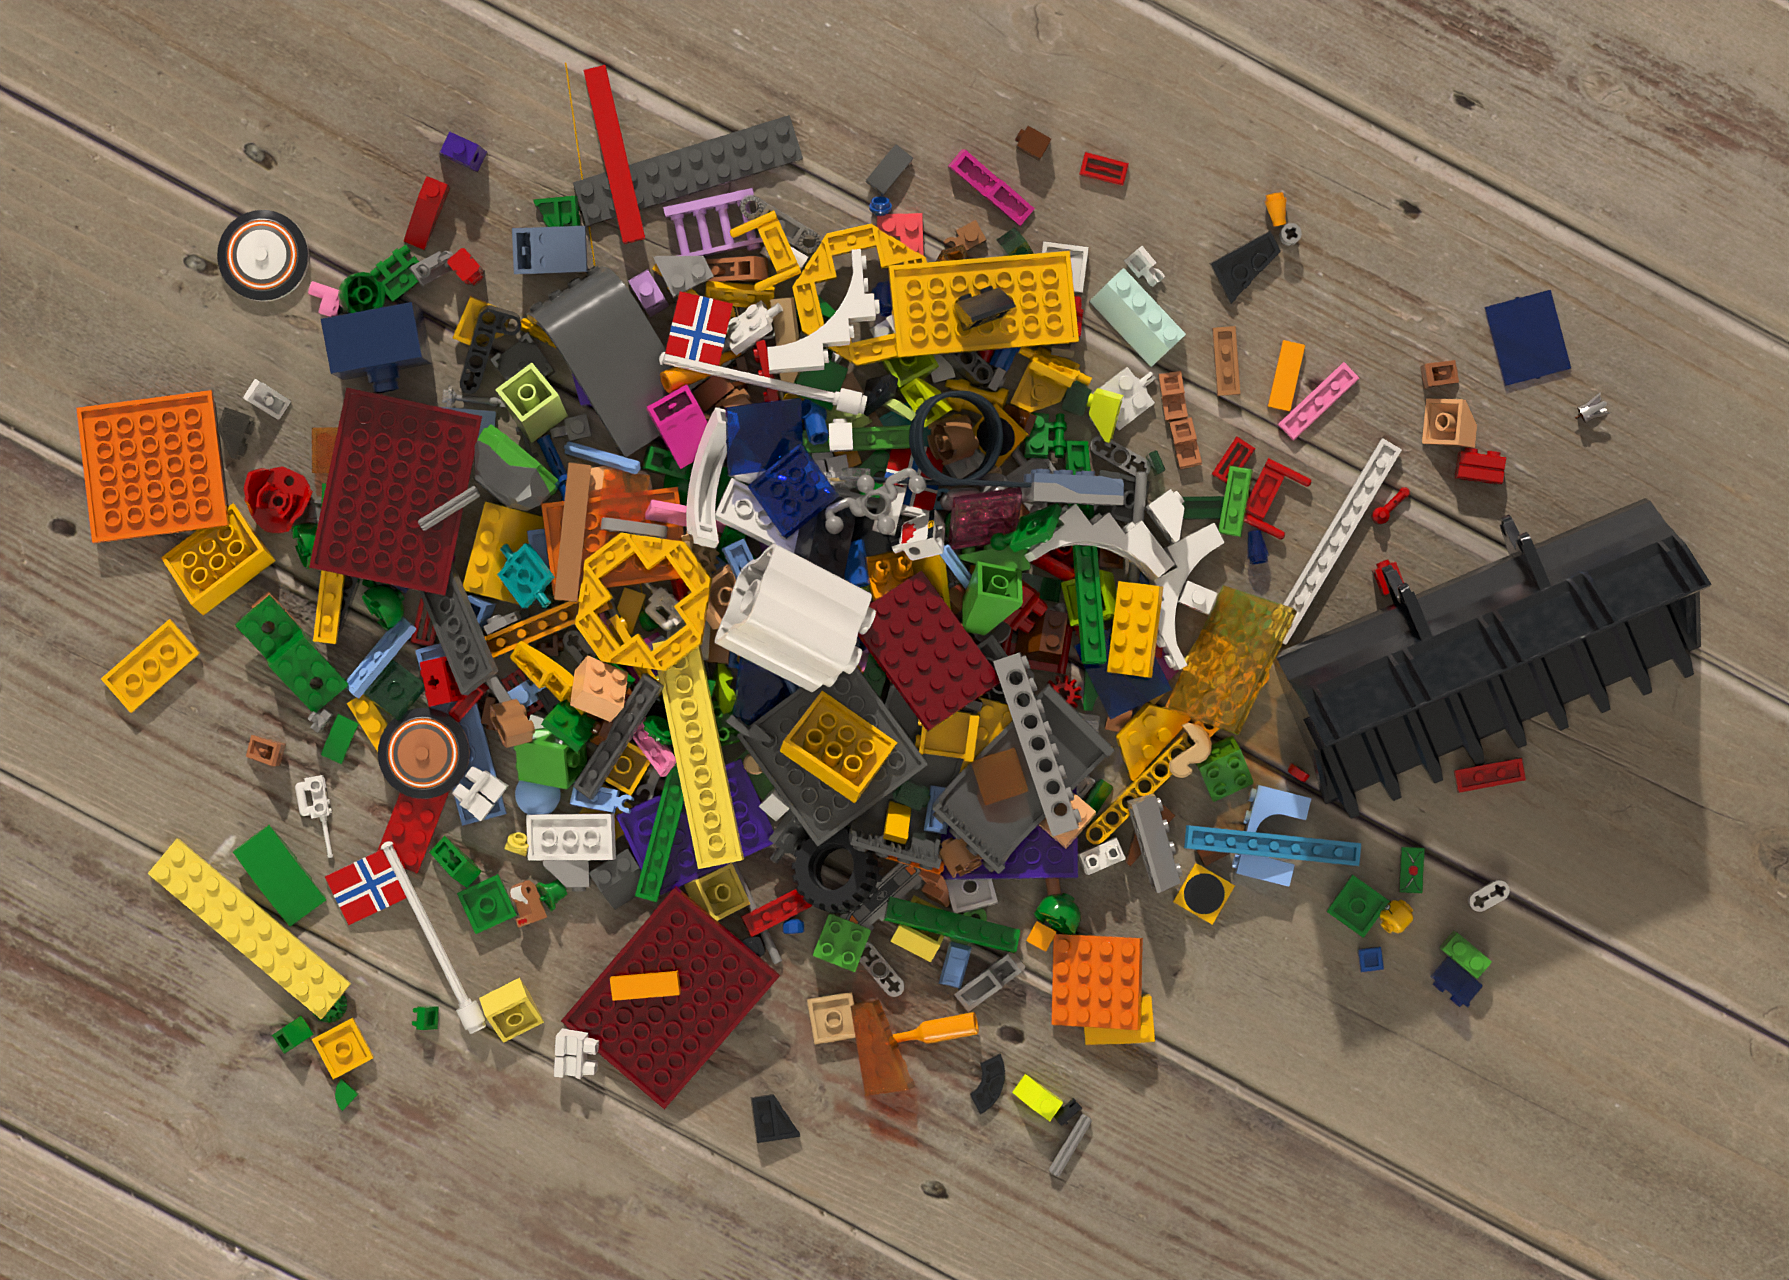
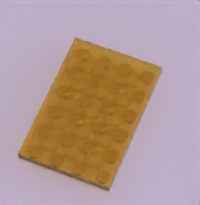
M1223 585L1213 611L1208 616L1186 662L1187 666L1183 668L1165 708L1239 735L1297 611L1294 608Z

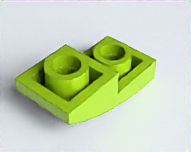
M718 663L713 673V680L716 681L714 693L723 714L732 711L736 702V695L729 688L733 680L731 671L724 664Z

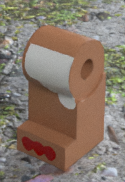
M529 880L523 881L511 887L510 897L515 902L520 918L516 919L518 928L547 918L543 904L539 899L540 895L533 882Z

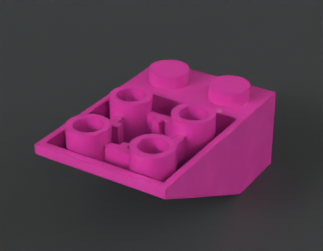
M685 385L646 408L680 469L694 462L698 446L708 423L688 385Z

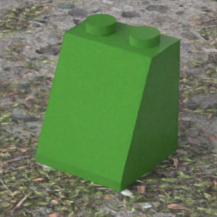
M977 561L962 598L963 627L966 632L986 635L1022 606V570Z
M535 729V733L532 735V742L514 746L517 758L516 770L518 771V779L521 781L568 789L578 779L588 763L586 743L578 752H575L547 729Z

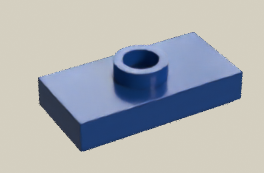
M862 539L851 542L844 573L845 580L857 587L870 585L865 544Z

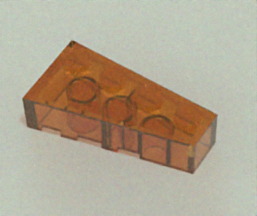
M879 999L857 1002L851 1005L865 1096L905 1091L913 1088L915 1083L909 1075L908 1067L900 1054L898 1043L892 1035L889 1022Z

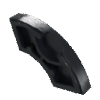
M1000 1053L980 1063L982 1069L981 1082L970 1093L980 1114L986 1112L997 1101L1003 1089L1005 1066Z

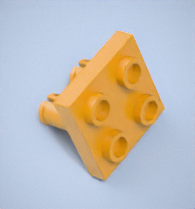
M904 551L866 557L870 579L869 587L873 601L914 575L912 560L908 558Z

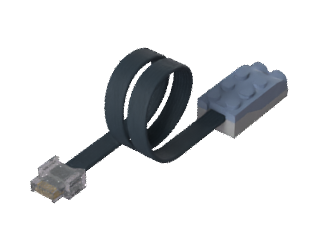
M959 390L932 396L920 405L915 412L916 416L911 421L909 430L910 450L918 468L927 477L932 479L926 480L927 485L1023 488V502L1103 506L1123 505V479L1095 476V471H1081L1073 475V470L1053 471V474H1050V469H1032L1031 474H1024V482L980 480L991 471L999 458L1003 444V428L995 407L986 398L977 393ZM944 398H960L975 405L984 416L988 428V447L985 457L977 470L964 479L951 478L939 472L928 459L924 449L923 427L926 417L931 408ZM842 468L841 472H826L825 484H840V489L859 490L857 488L858 478L862 475L870 476V469ZM872 477L875 483H885L887 478ZM904 479L896 484H908L910 479Z

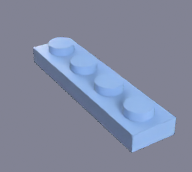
M403 616L394 627L383 635L346 680L349 684L346 688L359 699L377 676L382 673L391 659L396 656L406 641L411 638L417 628Z

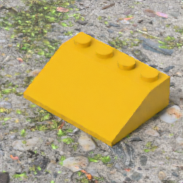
M485 502L463 582L465 591L519 605L497 575L507 561L500 548L508 544L515 553L524 543L529 544L527 531L544 529L543 517Z
M234 503L227 507L229 526L197 530L161 557L190 604L203 616L276 561Z
M821 691L784 739L780 752L844 797L856 803L893 751L897 742L830 695Z

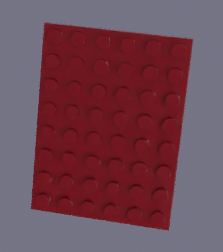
M346 387L309 568L445 596L464 507L426 531L421 529L418 521L467 490L482 416Z
M675 886L561 1022L570 1030L588 1033V1038L599 1040L597 1053L665 1110L774 984L780 974ZM678 971L680 995L612 1000L611 976Z

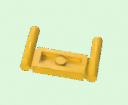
M771 211L730 230V236L735 238L757 228L777 272L776 275L754 284L756 292L763 291L802 273L775 211Z

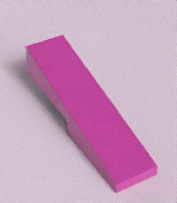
M962 149L948 165L953 172L1017 225L1021 226L1035 209L967 150Z

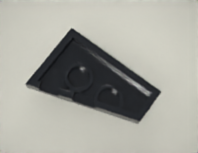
M1268 231L1209 263L1231 304L1281 250L1271 231Z

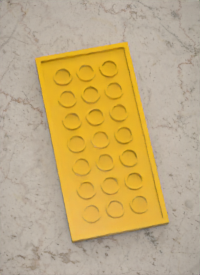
M1070 251L888 266L897 358L1079 342ZM992 286L993 289L1000 287L1015 303L1016 307L1007 316L963 331L954 305L959 302V297L970 293L972 297L979 295V290Z

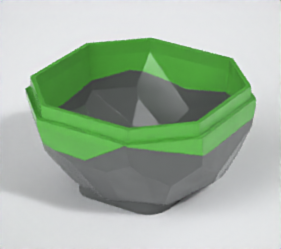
M492 424L488 428L485 427L475 444L476 476L474 479L510 510L513 507L527 511L548 501L558 491L559 480L507 435Z

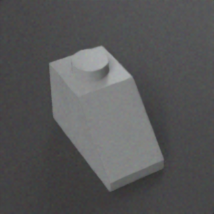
M543 860V866L565 887H572V891H586V887L591 886V876L589 874L591 872L590 860Z

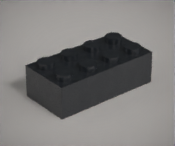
M824 490L807 492L794 554L843 579L856 516L852 514L849 507L834 513L835 516L842 519L844 525L841 532L831 534L825 527L827 520L825 510L828 506L844 498Z

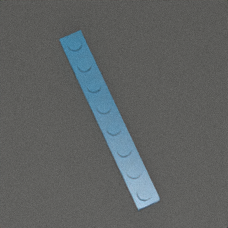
M1186 825L1184 848L1359 866L1361 843Z

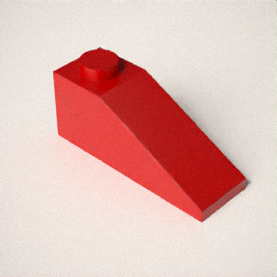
M426 176L403 242L422 250L426 249L450 191L448 184Z

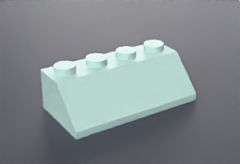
M1124 268L1089 301L1150 367L1186 335Z

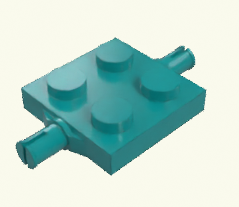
M524 543L515 553L508 544L503 545L500 551L507 558V561L497 575L522 608H528L537 599L543 608L549 606L551 601L546 597L544 591L555 576L531 544Z

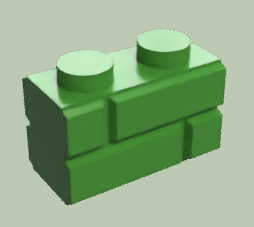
M1455 931L1439 947L1476 979L1482 975L1492 962Z

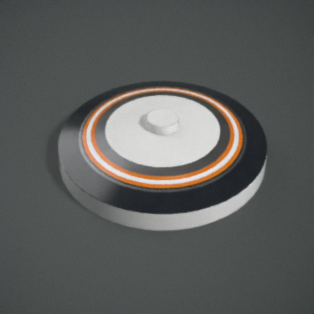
M255 210L237 217L224 230L218 245L217 261L222 277L235 292L255 301H273L290 294L302 282L309 265V248L303 232L291 219L275 211Z

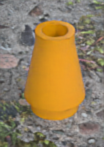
M1283 192L1265 195L1266 201L1264 203L1273 226L1285 225L1287 197H1284Z

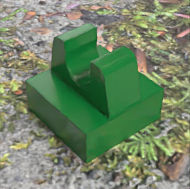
M439 1006L413 1008V1012L417 1013V1021H412V1025L417 1030L438 1029Z

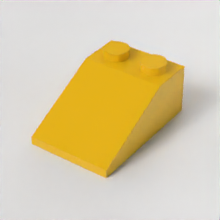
M1141 994V1030L1084 1027L1085 1045L1155 1042L1151 995Z

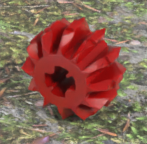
M1068 675L1064 676L1063 683H1061L1059 676H1055L1056 685L1051 680L1047 682L1058 693H1060L1058 691L1060 688L1068 691L1069 696H1066V701L1074 708L1078 707L1073 699L1081 700L1082 696L1075 695L1074 692H1079L1082 689L1081 687L1072 688L1077 682L1075 679L1070 684H1067Z

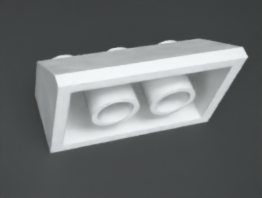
M1171 489L1145 507L1146 512L1170 545L1180 539L1184 514L1182 503L1185 502L1177 491L1173 492Z

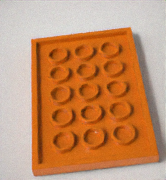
M678 487L588 498L578 592H580L581 583H583L585 560L620 534L601 530L602 518L667 526V540L683 541L681 538L684 535L683 526L645 519V512L651 500L680 505ZM564 501L541 504L549 568L555 576L551 581L553 595H555ZM634 553L600 580L606 588L668 581L680 579L681 577L667 557L648 570L637 554Z

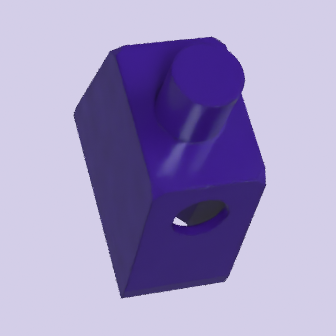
M452 132L448 133L439 152V155L476 172L479 171L487 154V151L478 144Z

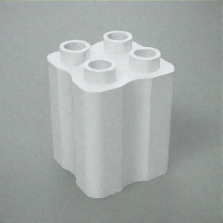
M774 543L758 559L751 560L740 571L731 593L728 608L716 634L715 643L810 692H814L822 684L831 687L843 671L851 674L861 659L862 649L855 645L858 633L865 634L875 618L876 611L869 607L872 595Z

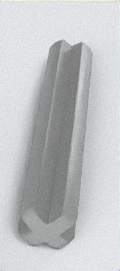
M472 486L418 521L419 526L423 531H426L480 496L479 491L475 486Z
M1084 1114L1079 1117L1050 1166V1173L1055 1176L1061 1175L1092 1122L1090 1117Z

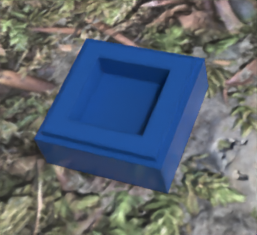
M1380 946L1358 949L1360 972L1384 970Z

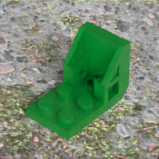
M605 662V663H607V664H609V665H612V666H614V667H616V668L621 669V668H620L618 665H616L615 663ZM629 674L627 678L626 692L633 684V682L636 680ZM566 699L556 705L541 725L575 752H578L592 736L593 733L590 731L595 720L587 717V713L581 715Z

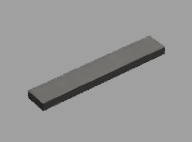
M644 673L625 702L624 708L615 718L607 739L598 745L573 785L575 789L590 800L595 798L664 688L661 683L649 674Z

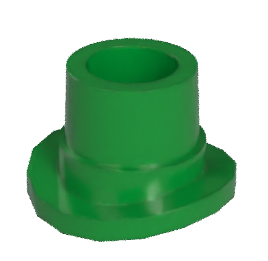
M558 879L549 884L539 882L535 885L540 895V901H544L551 912L555 910V904L567 896L564 885Z

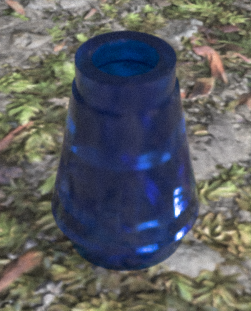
M1261 530L1249 531L1247 559L1250 560V564L1255 565L1268 562L1269 552Z

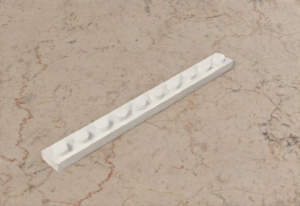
M1381 438L1277 613L1276 618L1267 630V635L1284 645L1288 643L1402 449Z

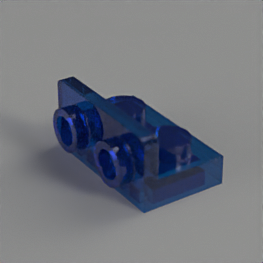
M1448 956L1430 976L1434 980L1432 985L1442 993L1445 990L1452 995L1450 1000L1459 1007L1464 1005L1468 1008L1471 1005L1470 1001L1483 987L1481 983Z

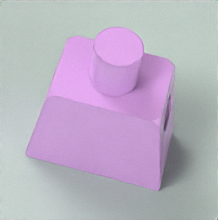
M648 269L628 280L649 317L669 307L668 302Z

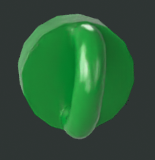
M645 609L640 612L639 621L646 632L660 627L645 613Z

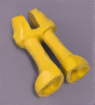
M947 379L945 387L953 391L960 390L977 393L989 402L996 403L1001 408H1004L1009 394V390L1006 388H1001L996 392L981 390L970 386V382L964 379ZM945 398L951 408L957 412L965 409L982 415L980 410L969 401L960 398Z

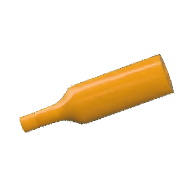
M732 350L722 353L719 366L741 356V353L737 356ZM674 366L661 372L660 380L664 389L668 393H672L685 385L693 384L712 375Z
M975 1012L922 1022L914 1030L893 1034V1041L898 1043L919 1040L930 1044L979 1034L978 1020Z

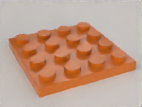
M1055 934L1053 942L1052 1025L1141 1030L1143 938Z

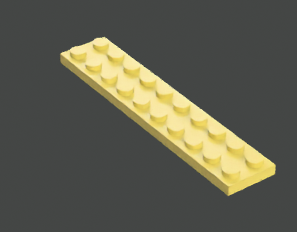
M665 641L652 643L653 650ZM698 646L667 671L658 670L660 683L664 686L662 694L697 866L698 869L741 861L744 860L702 650L701 646Z
M179 838L172 843L148 872L153 879L320 1019L324 1018L351 985L347 979Z

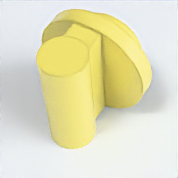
M523 833L510 834L504 849L526 857L529 847L527 836Z

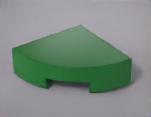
M343 1078L339 1081L335 1091L337 1105L342 1111L359 1094Z

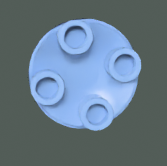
M521 780L518 782L515 790L518 806L528 815L551 813L557 807L561 796L560 788Z

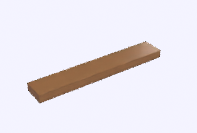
M568 463L554 600L577 602L591 465Z

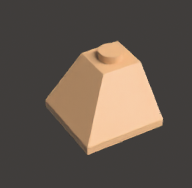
M1426 398L1422 444L1475 448L1477 424L1466 400Z

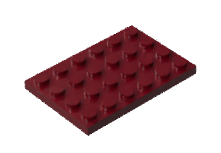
M922 570L869 604V607L876 611L875 618L868 631L863 635L858 633V637L927 732L1000 684L996 671Z

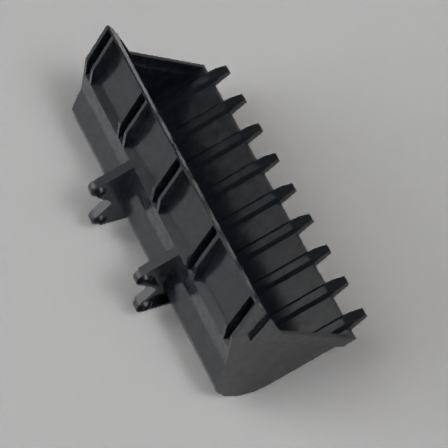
M1644 498L1535 545L1528 532L1519 533L1510 515L1500 518V528L1508 550V556L1416 595L1414 591L1411 592L1407 583L1403 584L1397 570H1394L1391 564L1383 567L1382 572L1393 602L1392 605L1275 653L1272 656L1281 688L1313 762L1318 788L1325 805L1339 800L1351 819L1360 815L1355 792L1378 782L1381 783L1392 801L1400 799L1402 796L1397 774L1419 765L1423 766L1434 783L1443 781L1439 757L1464 747L1476 766L1485 763V758L1480 740L1504 729L1517 748L1526 746L1527 742L1522 722L1545 712L1548 713L1559 731L1569 728L1564 704L1585 695L1590 696L1601 713L1607 712L1611 709L1606 687L1628 677H1631L1641 694L1645 696L1652 693L1647 669L1668 660H1673L1684 678L1694 675L1689 652L1701 647L1700 591L1710 587L1712 584L1686 543L1665 522L1652 502Z

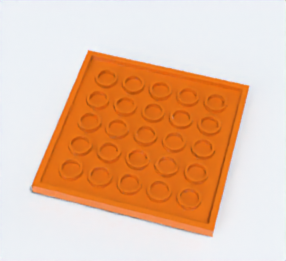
M212 390L76 408L92 543L229 526Z

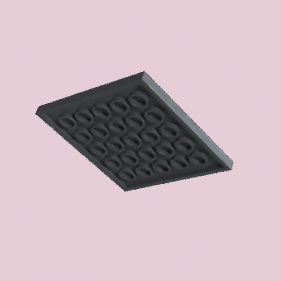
M858 667L851 674L844 671L840 673L831 687L822 684L814 692L801 687L749 726L751 729L754 724H760L775 738L772 743L753 739L743 733L737 735L817 846L823 844L929 765ZM821 691L830 695L897 742L893 751L856 803L844 797L780 752L784 739Z

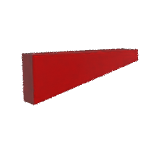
M483 683L469 695H463L464 699L459 700L448 714L459 723L487 692L489 687Z

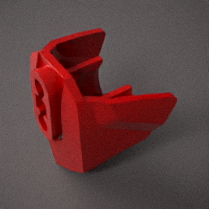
M286 467L260 468L247 474L244 484V501L252 518L264 531L284 533L289 532L297 518L303 514L313 491L310 489L305 476ZM293 477L294 483L287 486V478ZM282 497L283 504L279 506L277 499Z

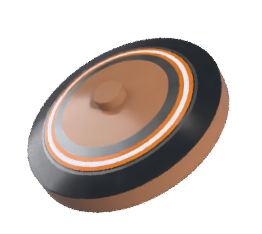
M415 708L399 714L386 726L378 745L379 766L385 779L400 793L418 799L438 797L453 789L463 778L470 759L469 742L461 725L449 714L434 708Z

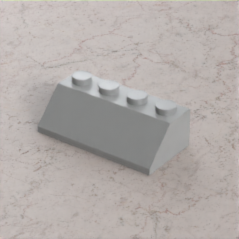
M1149 794L1126 801L1151 888L1156 893H1160L1180 884L1179 877L1182 876V871L1179 863L1175 864L1173 855H1176V850L1173 842L1168 841L1166 833H1170L1167 820H1162L1160 812L1164 811L1161 799L1156 798L1154 794Z

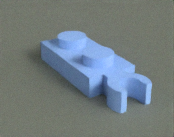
M573 787L570 804L614 814L616 807H618L624 813H631V809L624 807V802L627 800L634 801V798L630 795L619 797L620 791L601 787L595 798L590 800Z

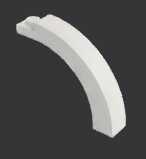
M715 407L706 425L697 449L689 482L686 510L687 533L693 535L694 543L714 549L719 543L715 521L718 482L726 454L739 429L737 414Z

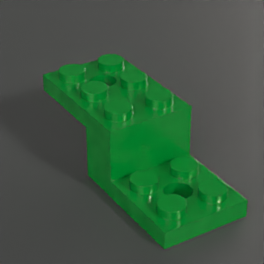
M268 595L235 624L240 632L267 659L268 666L311 712L317 713L349 685L317 650L315 642L271 595ZM267 621L273 622L274 629L270 632L263 631V623ZM319 677L322 679L321 686L316 688L310 686L311 679Z

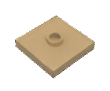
M852 992L807 999L815 1045L860 1037Z

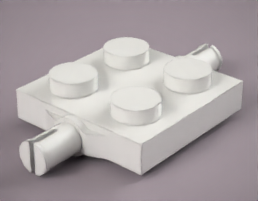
M761 300L749 306L738 317L732 318L728 324L727 338L724 342L722 353L731 348L737 356L773 330L771 325L772 319L783 311L782 306L777 303L767 310V306Z
M1126 367L1099 388L1124 395L1116 424L1118 431L1155 403L1146 389L1148 384L1156 380L1155 376H1152L1151 371L1139 379Z

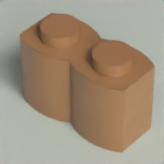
M517 699L490 705L492 724L505 748L532 742L535 727L533 722L528 720L523 704L520 705Z

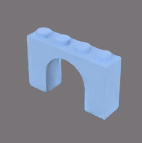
M1256 784L1255 789L1251 788L1248 801L1252 802L1250 811H1245L1243 823L1246 824L1245 831L1256 832L1259 824L1265 818L1275 814L1306 820L1311 798ZM1235 854L1232 862V867L1235 868L1234 872L1237 874L1288 887L1290 886L1295 866L1293 863L1269 857Z

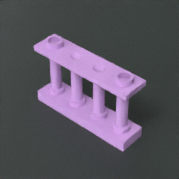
M753 188L663 207L666 219L671 218V221H674L681 255L678 256L706 257L747 248L748 251L760 249V245L764 243L761 237L756 238L755 229L746 233V241L734 243L733 238L730 236L731 226L727 209H729L728 205L737 204L740 207V202L745 196L754 195ZM749 201L745 206V210L748 213H751L749 204H751V201ZM715 208L719 214L725 245L712 248L705 214H707L706 210ZM693 213V216H696L703 250L692 253L689 251L683 224L684 215ZM742 214L744 223L751 221Z

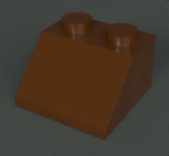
M1046 610L1040 617L1036 613L1030 612L1028 617L1035 621V624L1029 633L1018 628L1014 654L1021 652L1022 657L1026 656L1027 660L1059 665L1068 613Z

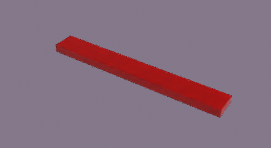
M606 65L585 69L583 71L623 244L645 240L646 237Z

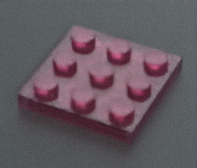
M1007 488L953 497L948 540L950 547L958 549L990 544V539L995 533L1008 534L1015 531L1020 517L1023 495L1021 488Z

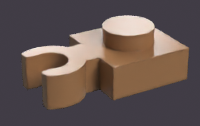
M974 220L957 229L958 237H949L944 240V244L946 245L949 242L955 244V249L949 252L950 255H954L961 246H964L965 250L968 251L985 242L986 238L977 221Z

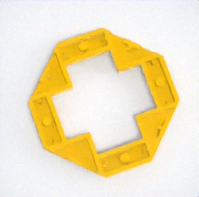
M873 224L827 233L800 277L792 286L802 333L809 336L824 325L815 284L837 279L832 257L851 253L855 249H861L862 251L876 247L881 269L888 268L891 265L927 263L926 257L908 248L896 238L882 232ZM895 333L853 343L850 338V345L826 347L856 366L897 358Z
M620 533L585 560L584 577L580 588L578 601L580 603L575 625L602 662L667 671L702 644L712 578L686 542ZM634 553L637 554L648 570L667 557L692 592L674 606L687 625L653 651L650 650L640 634H636L620 647L595 612L613 598L600 579Z

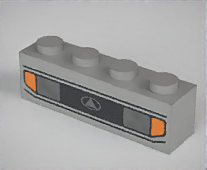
M898 863L882 877L881 882H877L876 888H878L876 895L871 893L869 896L871 901L867 905L861 903V909L857 911L850 910L848 914H840V917L869 928L872 931L874 929L872 924L877 919L884 920L887 901L890 896L906 900L908 898L906 894L912 888L916 891L925 883L918 875L921 869Z

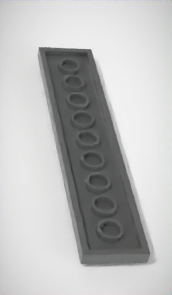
M790 115L633 163L629 165L638 207L639 210L803 160V156ZM607 172L573 182L587 227L617 218Z

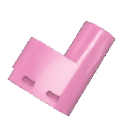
M312 281L308 294L322 298L319 313L329 317L338 316L341 309L338 300V289Z

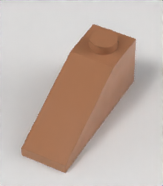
M746 256L706 260L714 278L708 281L739 283L759 282L768 278V258Z

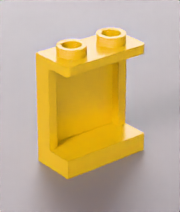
M958 711L929 732L918 720V726H922L921 735H916V748L919 749L921 755L931 754L954 757L973 762L980 714Z

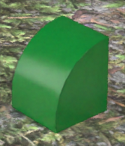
M300 1016L272 1036L285 1054L314 1034L303 1017Z

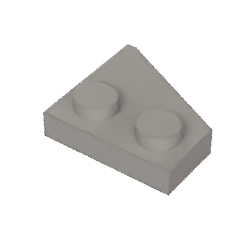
M704 256L653 257L673 298L678 296L680 291L686 292L714 278Z
M523 608L503 617L498 614L486 620L488 624L483 627L487 635H490L530 616L527 608Z

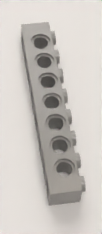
M1020 652L993 661L1052 837L1079 828L1078 823L1082 822L1079 810L1073 809L1071 801L1075 799L1071 787L1066 788L1064 779L1067 778L1064 766L1058 765L1056 757L1060 756L1056 743L1051 744L1049 735L1052 734L1049 722H1044L1041 713H1044L1045 710L1041 699L1036 700L1034 691H1037V686L1033 677L1029 679L1027 669H1030L1027 657H1022ZM1014 671L1020 672L1023 676V680L1019 685L1013 684L1010 680V675ZM1021 693H1025L1030 697V703L1026 707L1019 705L1017 701ZM1028 715H1033L1037 718L1038 723L1035 728H1028L1025 725V718ZM1041 737L1045 741V747L1042 750L1034 749L1032 745L1034 738ZM1048 759L1052 762L1051 771L1044 772L1040 769L1041 760ZM1050 781L1058 782L1060 785L1058 793L1052 794L1047 790V784ZM1057 803H1064L1067 806V813L1060 816L1055 813L1054 807Z

